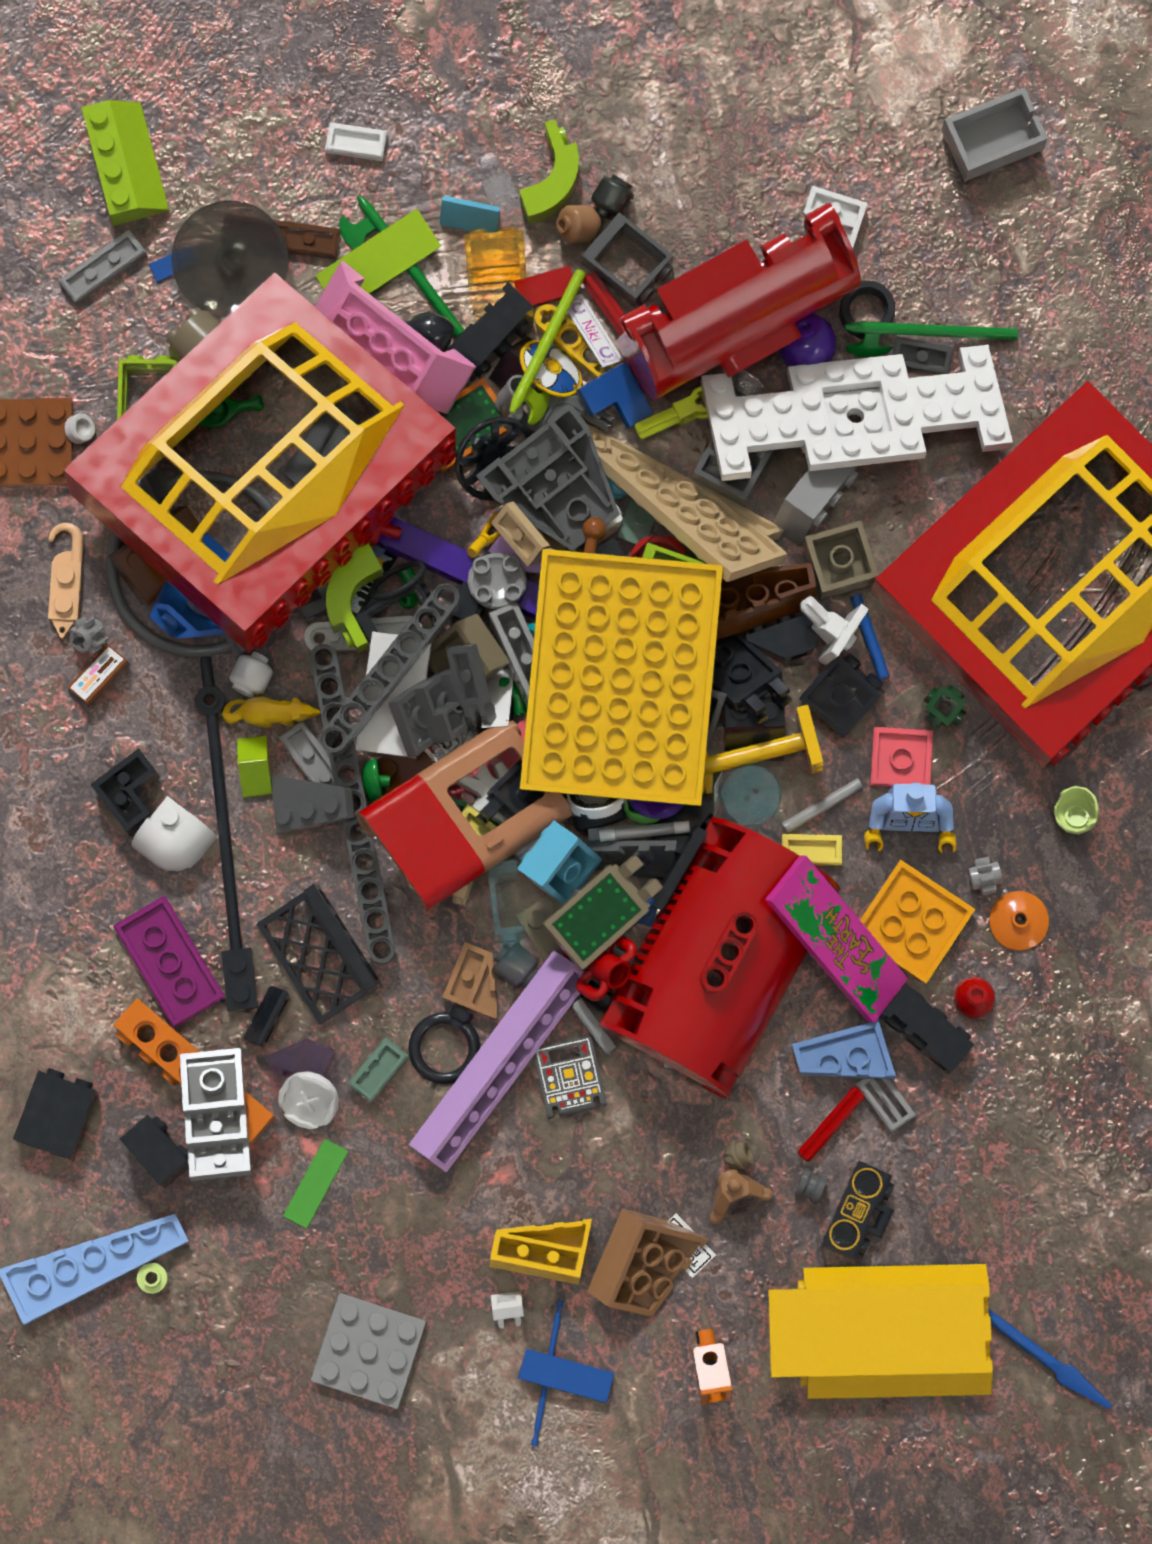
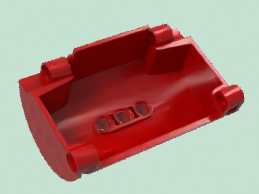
M826 203L804 216L809 228L808 234L791 243L787 235L782 233L760 245L761 252L765 258L761 262H759L746 239L657 288L656 291L662 300L667 314H662L656 304L648 308L643 304L620 317L621 324L625 330L616 340L621 351L620 355L623 358V362L626 361L638 385L650 398L657 400L720 364L728 378L800 339L802 335L795 325L796 322L859 288L861 276L856 256L840 218L830 203Z
M712 817L705 829L707 831L705 839L666 906L657 914L632 960L629 980L623 987L616 990L598 1026L702 1084V1087L707 1091L726 1099L729 1098L733 1085L747 1065L807 950L765 901L800 855L744 826ZM815 866L834 890L839 893L841 890L840 886L828 874ZM738 918L748 920L750 930L747 934L740 933L736 929L735 923ZM724 944L734 947L736 955L733 960H726L721 955V948ZM709 971H715L720 975L721 984L719 987L714 988L708 984L706 977Z

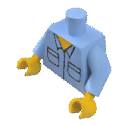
M917 782L912 784H894L888 793L873 802L869 820V827L871 829L864 834L867 850L869 849V844L873 841H877L878 851L882 850L883 840L880 833L882 829L886 831L939 832L940 830L942 833L939 835V851L943 852V844L945 843L951 844L953 852L956 851V835L951 832L954 830L953 807L942 795H937L936 786L922 785Z

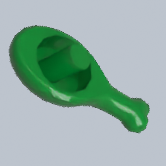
M254 395L251 399L242 401L226 397L198 425L207 428H217L227 424L240 412L248 410L261 411L264 409L262 397Z
M375 758L368 760L362 770V783L370 804L383 796L381 787L389 788L390 776L379 775Z

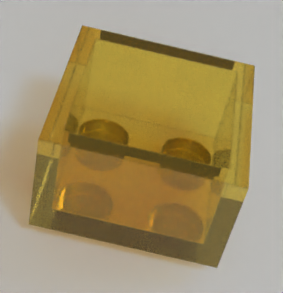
M504 227L499 229V232L487 233L486 230L478 229L471 231L470 234H464L468 286L507 283L526 278L523 230H516L514 227Z

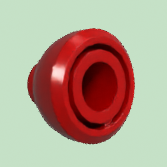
M981 977L966 978L955 988L954 1004L957 1010L968 1018L984 1017L994 1007L995 991L992 985Z

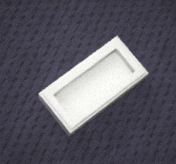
M330 122L325 153L383 161L387 131Z

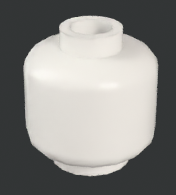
M253 652L251 656L241 655L229 676L230 681L233 683L232 688L250 698H253L254 695L263 694L273 675L272 668L267 665L269 659L256 652Z

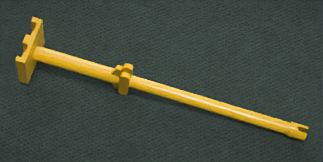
M809 706L796 707V718L800 733L709 756L706 752L702 795H704L705 790L707 795L713 794V773L802 750L806 752L811 774L823 771V759Z

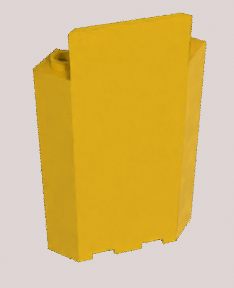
M986 1264L803 1268V1280L797 1281V1289H774L768 1291L771 1377H800V1385L806 1386L807 1399L991 1395L993 1365L990 1359V1341H992L991 1316L988 1313L990 1289Z

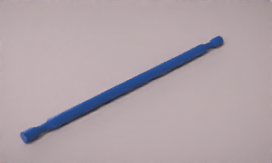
M559 1299L548 1355L554 1356L561 1319L560 1313L564 1300ZM543 1385L534 1427L535 1433L531 1443L533 1446L538 1444V1433L541 1428L548 1387Z

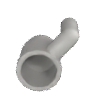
M522 375L512 376L499 391L495 400V405L502 414L518 421L523 416V406L526 402L524 401L514 414H511L509 410L511 399L523 377ZM503 424L505 429L512 430L513 426Z

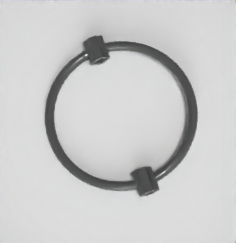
M161 468L147 473L140 482L145 489L144 491L161 504L183 473L167 477ZM197 471L210 483L230 488L239 480V478L224 473ZM248 485L241 492L253 500L265 514L274 507L270 500L252 485ZM112 532L106 556V577L109 592L122 619L140 638L163 651L190 657L213 656L232 651L236 659H238L241 655H250L257 649L255 647L248 653L227 634H223L226 639L225 641L214 644H181L165 639L143 625L127 605L119 584L118 570L108 557L120 548L122 541Z

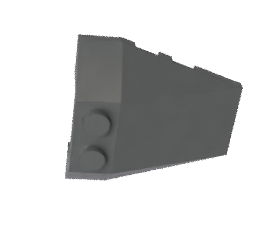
M568 403L550 417L544 426L501 459L499 457L476 475L494 500L503 506L514 501L536 528L572 552L586 542L582 526L587 519L597 517L605 525H608L620 515L589 426L571 403Z

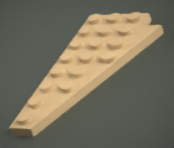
M588 424L605 474L615 482L618 488L631 496L637 505L643 507L659 524L675 535L678 541L684 543L692 550L698 559L706 564L723 565L722 579L729 582L784 562L788 553L774 542L780 539L784 531L782 527Z

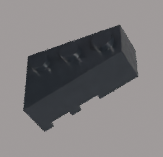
M509 282L502 288L505 291V295L494 305L489 303L483 309L486 313L474 325L471 323L446 350L455 349L476 366L468 379L471 383L477 377L481 379L486 376L492 368L490 364L498 357L501 359L506 350L512 346L511 344L518 337L523 339L533 329V305Z
M905 984L879 1017L881 1021L948 1075L953 1072L974 1046L970 1041L972 1037L968 1032L959 1026L955 1028L941 1010L936 1007L933 1008L920 993Z

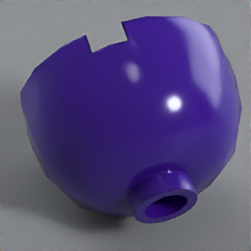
M812 313L795 323L802 337L778 350L787 367L830 362L835 355L836 338L829 322L825 318Z

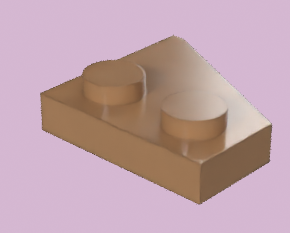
M464 942L442 999L496 1020L498 1014L493 953Z

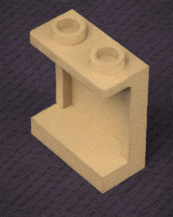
M514 501L506 503L491 522L527 567L541 562L542 549L571 551L536 528Z

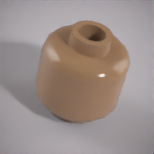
M568 205L561 210L556 227L562 239L568 243L590 242L599 232L601 220L598 213L590 205Z

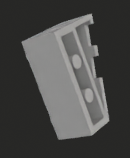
M858 466L817 471L808 470L785 498L773 521L774 524L784 529L782 536L800 547L804 538L810 534L815 526L819 527L828 514L826 512L830 506L834 508L844 494L841 492L844 486L850 488L857 479L859 473L855 470Z

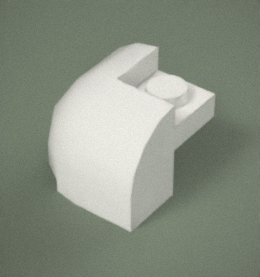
M167 796L152 816L147 818L133 838L132 847L165 871H181L195 865L214 843L217 836L203 822Z

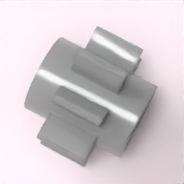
M83 616L74 622L73 628L69 629L71 633L70 642L81 653L89 650L91 654H94L102 649L101 644L107 641L104 625L94 617L87 620Z
M989 856L975 859V867L968 868L972 889H981L982 895L996 893V885L1003 884L999 863H990Z

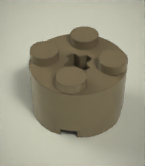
M198 307L193 309L187 316V321L180 329L176 328L168 335L166 341L170 344L169 355L179 362L221 322L207 310L202 311Z

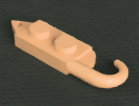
M66 522L53 527L49 534L50 542H53L55 536L62 531L69 532L72 536L71 551L57 554L52 561L48 620L53 622L62 640L68 634L69 629L73 627L74 622L79 619L84 545L83 534L80 529L74 524ZM65 629V632L61 633L60 630Z

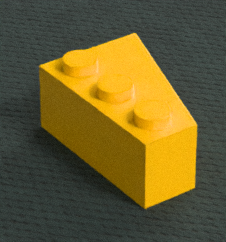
M592 1219L569 1223L558 1222L543 1226L532 1225L497 1229L489 1267L579 1285Z

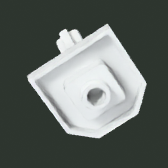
M811 596L802 600L800 603L801 611L814 623L811 628L827 643L821 651L818 659L819 662L827 665L837 658L843 649L848 651L857 639L854 633L869 610L867 607L861 604L844 619L835 612H827Z

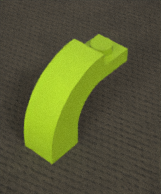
M556 119L544 123V132L555 161L552 172L542 182L519 190V200L528 225L543 221L560 211L571 198L578 181L579 154L576 142L568 144L564 127L558 128Z
M369 543L364 547L357 548L353 552L351 560L345 566H339L332 573L326 592L327 614L333 633L345 628V631L341 632L348 647L354 646L358 654L369 647L352 613V601L356 593L364 585L383 576V569Z

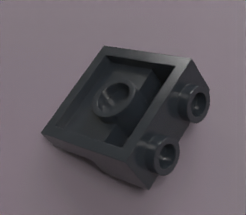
M840 653L799 697L805 705H808L817 716L842 738L851 731L885 693L881 689L884 685L883 682L873 673L867 676L860 670L861 662L850 653L846 656Z

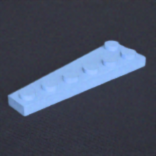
M173 1214L38 1258L1 1268L0 1277L23 1325H26L190 1241L177 1215Z

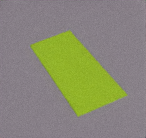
M415 209L315 276L325 290L338 265L344 261L365 278L361 288L370 294L442 246L419 210Z

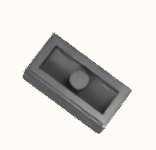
M896 335L892 355L903 354L905 365L908 368L949 374L954 342L926 336Z

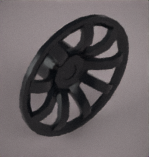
M494 417L480 422L464 436L456 453L455 472L460 485L466 492L480 500H494L486 488L481 492L474 489L471 485L479 480L476 477L478 473L499 457L501 459L517 447L507 445L517 437L520 431L525 435L526 439L532 435V432L523 423L510 417ZM498 424L513 426L509 434L499 439ZM488 426L491 427V435H482L480 437L475 435ZM469 441L473 442L471 448L472 456L464 457L463 454ZM477 463L473 474L465 479L462 465Z

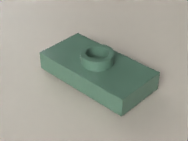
M632 497L619 529L617 540L635 546L641 539L650 535L655 518L643 507L637 505Z
M385 1037L347 1084L372 1103L409 1058V1055Z

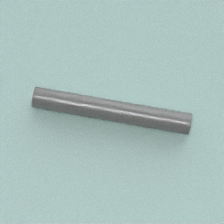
M858 778L781 823L785 832L788 834L863 789L861 781Z

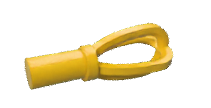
M500 511L495 512L490 517L482 532L477 536V539L467 549V554L470 557L475 558L485 547L494 543L501 535L498 531L490 536L487 534L492 526L491 522Z

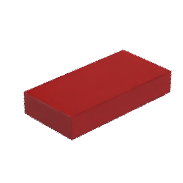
M569 265L515 280L514 286L534 308L561 300L573 274Z

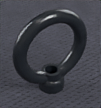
M452 1005L449 1012H437L428 1015L415 1026L409 1039L408 1052L413 1067L422 1077L437 1084L455 1083L481 1048L478 1033L470 1023L474 1015ZM439 1024H450L460 1029L468 1041L466 1060L460 1067L450 1072H439L430 1068L424 1062L421 1055L420 1046L424 1034L430 1028Z

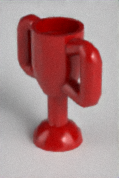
M623 935L620 936L588 965L589 968L577 979V991L591 1001H599L606 995L609 988L619 989L623 987L631 974L629 962L637 952L635 942ZM615 945L627 951L620 957L612 954ZM562 950L563 956H564L565 958H567L568 960H570L571 962H573V961L567 956V954ZM594 976L601 981L598 990L587 984V981Z

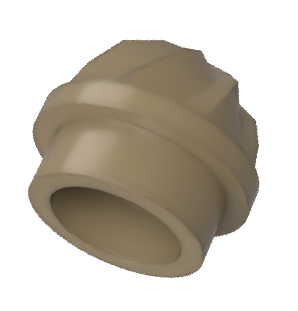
M734 1140L725 1148L723 1158L726 1165L730 1168L744 1170L748 1165L753 1164L754 1154L748 1141L740 1142L739 1140Z

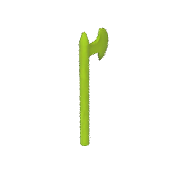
M580 269L575 270L511 399L509 410L511 414H514L524 401L529 405L530 416L528 424L530 425L537 424L543 418L549 405L550 394L544 391L539 394L531 385L586 276V273Z

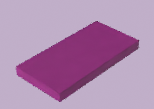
M165 895L113 925L174 1029L226 998Z

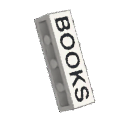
M517 602L490 612L489 625L498 645L510 661L508 667L528 708L534 638Z

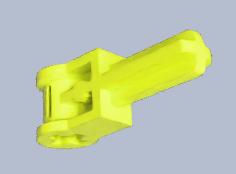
M702 387L696 388L691 396L673 403V407L636 423L635 430L639 438L645 439L676 424L681 426L697 418L707 419L706 407L704 408L702 404L697 405L700 398L705 402Z

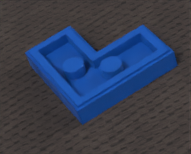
M626 361L576 390L589 416L595 415L609 405L614 404L626 428L653 414Z

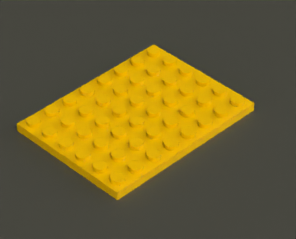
M542 549L520 790L701 806L723 565Z

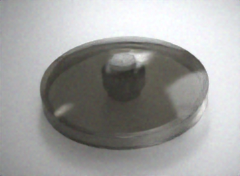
M218 201L198 209L183 223L175 237L172 248V270L181 292L195 307L200 308L202 311L207 310L215 317L226 318L273 273L278 274L286 281L289 270V251L281 229L266 212L254 205L241 201Z

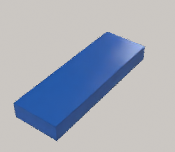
M525 1349L517 1378L607 1403L614 1373Z

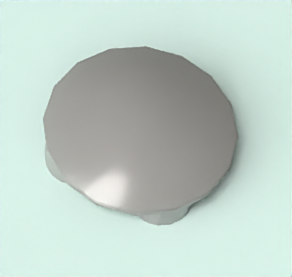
M495 552L478 557L474 560L473 566L469 571L468 586L470 594L479 604L486 608L500 609L518 602L526 590L527 577L525 570L520 564L519 559L514 555Z

